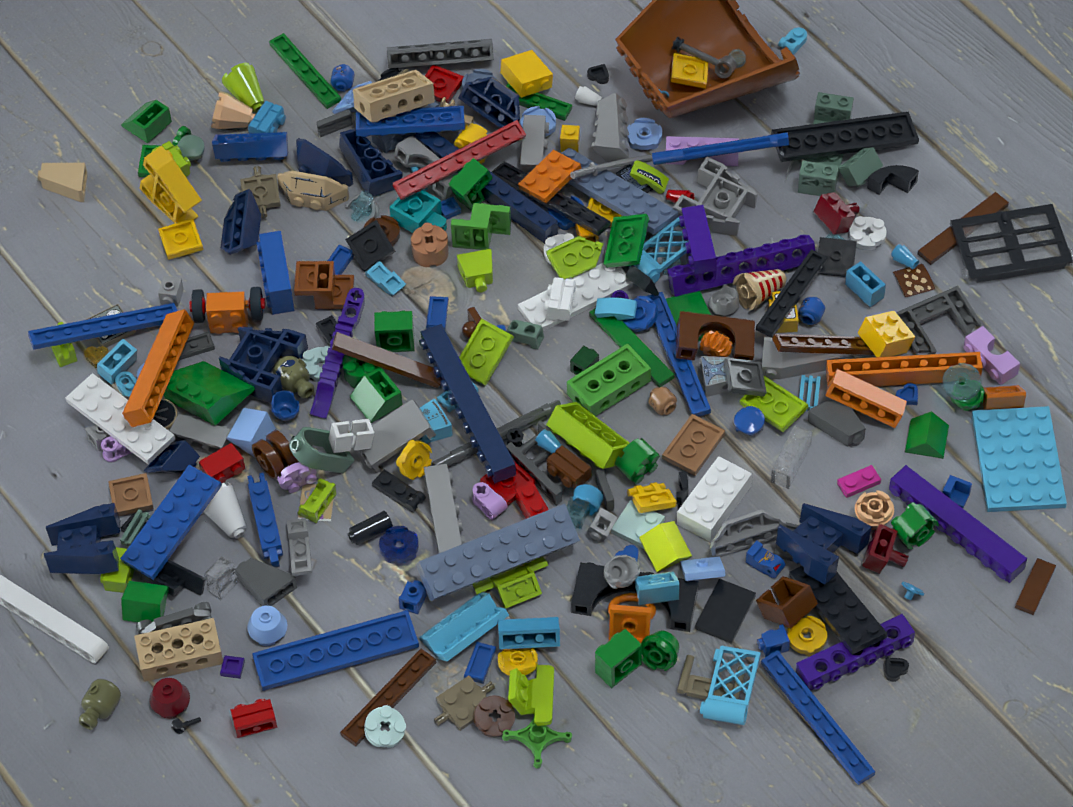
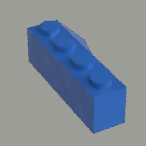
M287 132L217 134L212 140L215 159H220L221 162L231 161L234 158H238V161H247L249 158L266 160V157H274L275 160H281L288 156L289 153Z

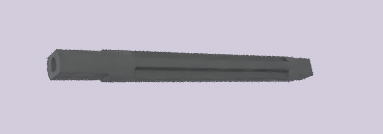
M555 400L549 404L546 403L498 427L497 430L502 440L507 438L506 434L510 429L519 428L524 430L550 417L555 407L561 405L560 400ZM468 442L431 463L432 466L447 464L448 467L476 454L478 450L473 448L471 443Z

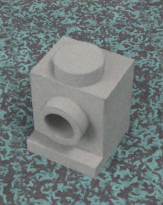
M96 424L90 428H85L87 439L98 451L102 450V440L110 437V435Z
M600 508L587 530L590 533L589 536L596 541H600V539L604 541L618 517ZM597 525H601L603 530L598 528Z

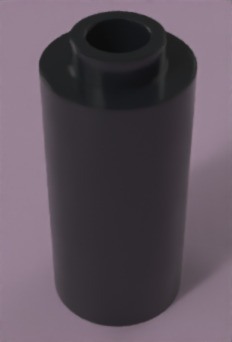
M382 511L350 527V532L347 534L352 544L360 545L392 529L393 524L387 512Z

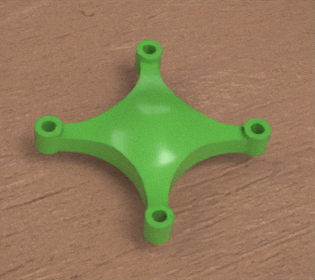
M533 714V720L527 727L517 731L504 730L502 739L504 741L515 739L525 744L533 752L535 758L533 766L538 769L542 765L541 753L543 750L556 741L571 742L572 733L557 732L546 725L537 726L534 723L535 714Z

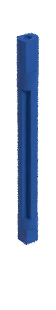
M788 132L652 153L653 164L660 165L789 145Z

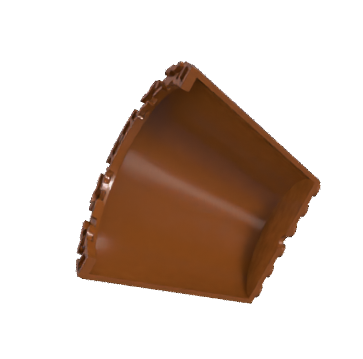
M652 0L615 39L618 44L616 47L618 53L621 56L624 55L626 63L631 67L629 69L634 77L638 78L645 96L648 99L651 98L655 109L662 111L668 118H674L793 81L800 75L796 57L785 47L780 50L783 60L779 59L750 24L745 14L742 15L740 10L737 11L740 6L736 0ZM680 37L681 40L684 39L685 44L716 59L732 56L737 62V67L728 78H720L715 73V66L708 63L706 88L671 82L674 53L695 57L683 50L679 52L675 51V49L672 50L673 41ZM723 64V67L729 70L728 66ZM659 89L661 91H667L669 94V98L665 94H662L659 91Z

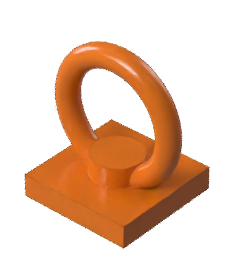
M636 593L616 596L608 605V613L610 615L609 641L614 634L626 629L641 643L646 636L650 635V623L656 614L655 604H644L647 607L619 605L626 601L638 602V597Z

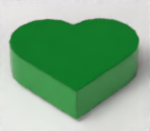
M181 126L172 144L176 146L182 137L191 134V130L186 126Z

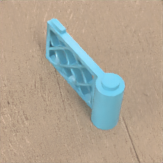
M679 217L644 243L640 265H634L649 276L654 283L658 281L663 270L686 254L685 243L687 241L683 240V237L682 241H673V236H682V231H674V228L680 224ZM663 236H670L669 242H660V239ZM672 246H681L678 252H671ZM649 247H655V253H647L645 250ZM659 247H668V252H658ZM658 257H667L666 261L661 265L657 262Z
M720 646V649L715 650L713 661L716 662L711 686L706 701H702L700 707V714H703L704 719L745 725L761 652ZM724 653L733 654L735 659L726 663L723 655ZM746 657L755 658L754 663L748 666L742 660ZM739 662L743 669L734 674L730 666ZM727 669L731 676L721 680L718 676L719 673ZM747 673L750 680L742 684L737 677ZM735 680L739 686L730 691L725 684ZM720 687H723L726 691V694L722 696L714 695V691ZM742 690L746 697L745 700H739L733 695Z

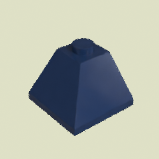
M186 440L172 442L144 469V472L185 471L189 464L195 467L197 465L196 461L200 456Z

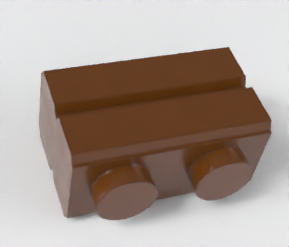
M563 445L547 458V471L553 477H559L568 488L572 487L575 490L577 486L583 485L592 476L591 467Z

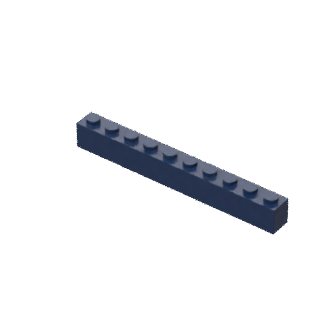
M431 131L414 135V138L440 159L459 150V148L437 132ZM490 172L493 179L481 190L485 201L491 205L509 206L511 220L544 244L547 238L558 234L557 219Z
M442 324L420 331L421 339L419 344L421 349L426 350L427 360L429 364H433L435 376L437 378L440 377L443 391H447L449 394L447 395L451 406H455L458 420L461 419L463 421L464 432L466 434L469 433L472 447L477 448L478 459L481 463L484 462L487 476L492 477L494 483L516 476L515 463Z

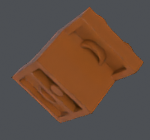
M296 261L295 296H314L315 309H343L349 290L354 288L355 278L354 275H336L334 261Z

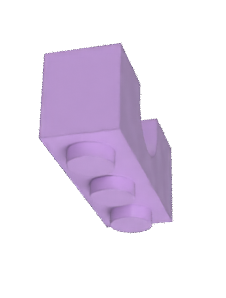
M982 326L965 337L964 350L966 353L980 352L982 367L993 380L1002 385L1018 375L1020 362L1008 351L1001 355L990 353L994 348L995 338Z

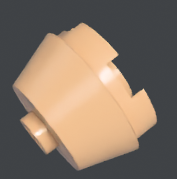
M876 490V492L867 494L864 492L856 501L855 513L859 520L872 526L871 530H875L879 523L886 525L892 519L894 505L890 497L882 491Z

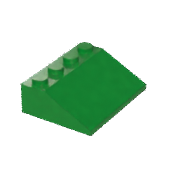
M202 361L174 370L163 395L165 399L215 426L251 394L255 388L233 375Z

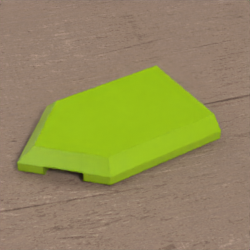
M577 236L547 250L546 255L559 278L564 280L571 279L596 267L604 243L593 242L584 237Z

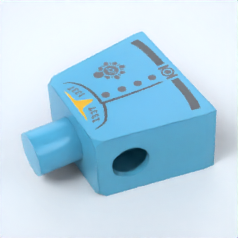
M432 399L420 407L436 434L431 439L424 435L420 438L422 442L427 444L453 436L452 424L436 399Z

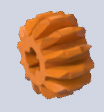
M709 331L701 339L700 350L707 356L728 357L733 343L729 341L728 337H725L718 331Z

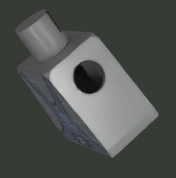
M701 356L700 369L706 397L729 392L723 363L726 357Z

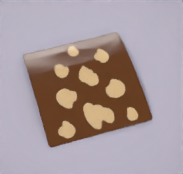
M924 264L917 265L915 269L908 267L893 272L905 298L935 290V286Z

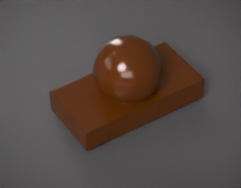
M475 307L467 309L468 322L462 327L463 336L467 339H470L481 320Z

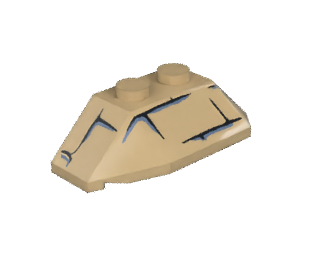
M287 171L277 175L279 188L291 205L327 211L349 200L348 186L341 185L331 178L297 171Z

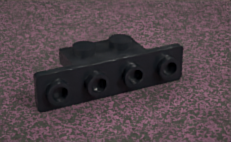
M171 560L166 562L154 580L142 573L140 578L150 584L169 586L168 594L172 596L183 588L201 595L203 594L206 581L205 577Z

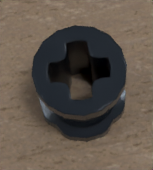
M519 428L508 430L506 434L508 439L507 445L512 442L516 447H521L524 444L522 430Z

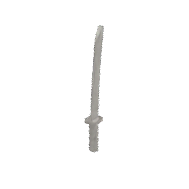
M642 155L595 165L594 162H591L589 167L570 173L572 179L591 173L597 176L599 171L633 164L636 160L643 162L653 160L652 155Z

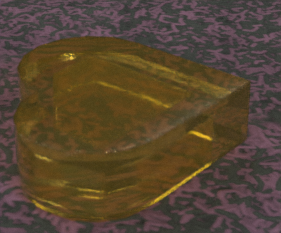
M91 346L84 351L85 359L95 368L109 353V350L104 346L98 348Z

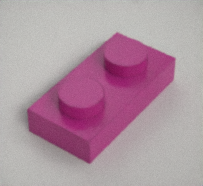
M870 465L837 479V484L845 497L848 498L881 484V478L874 467Z

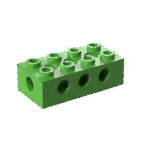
M626 344L568 380L567 395L573 402L579 403L594 416H597L651 382V368L629 344Z

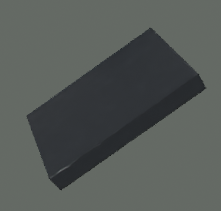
M719 578L695 625V629L732 644L756 597V592Z

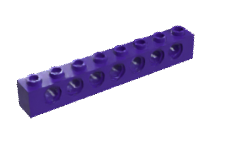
M799 235L796 238L782 239L779 242L766 243L756 248L729 252L723 256H716L717 271H711L707 274H695L693 267H690L689 264L676 265L673 268L667 269L669 288L674 297L733 283L735 276L741 273L774 269L782 271L798 267L811 249L815 251V242L810 235Z

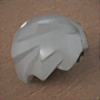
M628 555L615 556L604 565V577L614 589L632 585L640 573V565L635 558Z

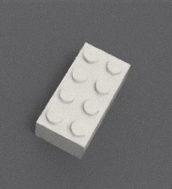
M718 456L677 511V525L711 542L721 525L729 518L750 489L752 473Z

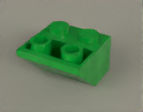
M158 100L146 102L126 119L121 126L148 143L172 122L170 110Z
M381 367L366 374L350 395V399L363 415L370 420V423L403 405L401 391Z

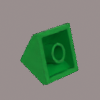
M932 411L912 418L905 453L944 459L949 425Z
M129 581L121 598L122 619L131 622L151 620L153 622L154 619L164 616L169 586Z

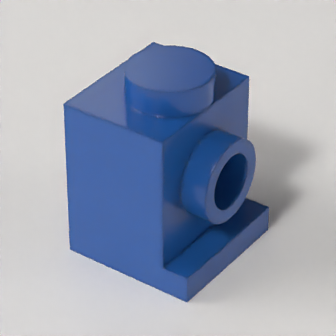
M414 580L413 583L407 581L402 594L398 598L400 609L419 614L427 596L422 582Z
M783 624L779 625L777 630H768L762 633L761 638L757 639L759 650H763L765 657L777 650L780 654L789 651L790 641Z

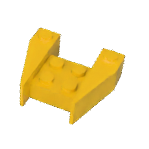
M160 146L144 157L143 166L150 175L140 181L139 189L175 224L190 219H197L199 216L192 208L200 203L202 199L174 161L171 152Z

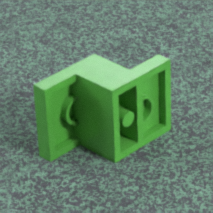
M473 203L470 220H451L452 247L486 250L490 247L492 233L511 234L509 206Z

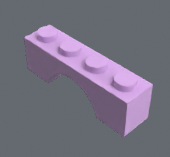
M666 136V151L739 140V138ZM739 152L712 156L710 158L725 166H738ZM687 160L666 164L684 165Z

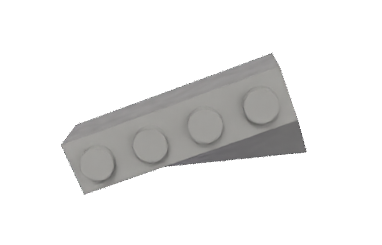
M617 93L599 100L597 104L596 116L598 120L595 121L594 125L597 131L593 133L595 142L592 143V148L607 162L629 158L627 103Z

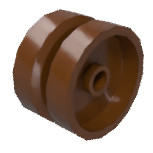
M276 429L266 435V441L260 439L252 445V451L257 462L264 472L274 480L278 476H282L281 471L299 462L290 450V442Z

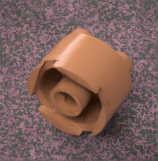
M424 223L413 232L411 247L414 261L420 266L430 267V265L439 266L447 260L449 254L448 235L441 227L431 223Z

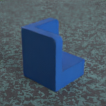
M950 475L942 493L964 508L971 493L972 483Z

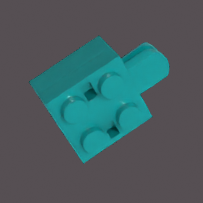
M424 190L403 200L398 197L389 207L390 217L394 218L399 226L411 233L424 223L439 226L444 231L447 229V219L441 216V200Z

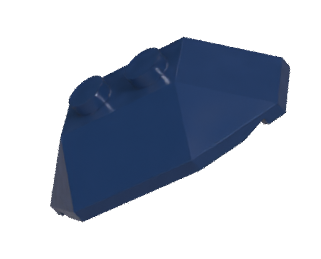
M493 77L467 82L458 97L462 102L500 128L516 120L520 121L519 95Z
M298 138L296 140L299 172L325 176L348 187L354 184L352 172L348 169L346 170L336 159L306 139Z
M250 189L234 196V202L229 207L224 218L220 248L230 255L256 245V242L259 240L261 212Z

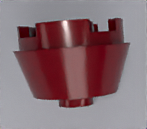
M163 678L153 687L149 698L150 706L154 712L163 718H176L178 714L184 710L186 711L190 702L189 690L184 684L174 678Z

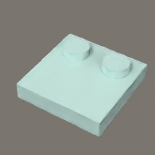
M630 500L613 525L611 533L644 549L639 537L658 524L663 523L665 516L655 511L639 513L632 500Z

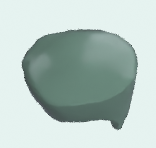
M192 134L185 135L177 144L183 158L187 157L189 160L200 159L205 150L204 141Z

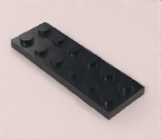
M803 566L789 572L791 579L810 585L818 603L814 608L852 655L887 638V632L838 572L826 584L807 575L804 572Z

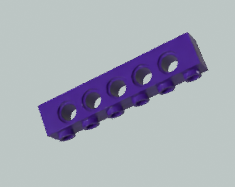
M902 613L880 624L887 632V638L874 644L878 647L869 646L857 652L860 655H852L845 645L840 642L797 662L796 673L810 691L820 689L824 684L830 681H837L849 672L854 673L866 664L871 665L883 656L888 657L900 648L909 647L914 642L915 631Z

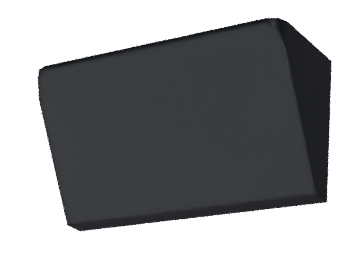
M631 265L626 278L643 291L658 296L659 292L653 280L637 267Z

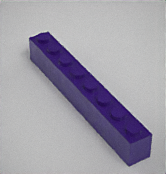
M905 465L890 479L889 490L894 496L902 499L907 506L912 502H915L916 505H923L938 521L939 525L936 528L939 531L947 534L954 543L960 544L970 555L978 558L985 567L991 568L999 578L1011 583L1025 569L1027 558L910 467Z

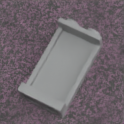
M412 399L373 424L374 437L371 449L359 450V452L367 457L364 459L370 469L374 468L378 473L381 471L379 465L403 450L410 440L417 441L424 435L431 439L436 434L420 407Z

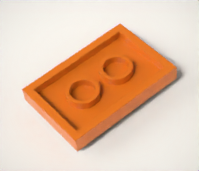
M553 149L518 183L519 189L547 203L572 179L570 176L571 172L582 169L581 164Z

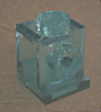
M571 496L566 508L575 529H582L586 517L590 513L589 502L578 498L573 501Z

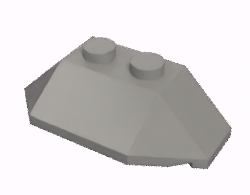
M764 510L725 521L710 544L711 557H722L749 548L756 540L760 543L774 540L777 538L778 526L781 524L786 527V522Z

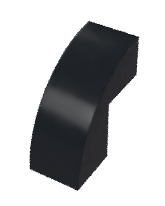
M903 165L880 168L868 177L867 189L880 195L888 184H891L908 193L918 182L919 170Z

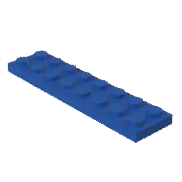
M406 610L254 652L252 656L262 690L265 691L419 647V642L409 612Z

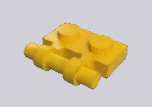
M653 482L648 486L636 485L633 488L627 489V495L629 497L633 496L632 502L639 513L676 507L677 501L671 491L666 489L665 483L658 484Z

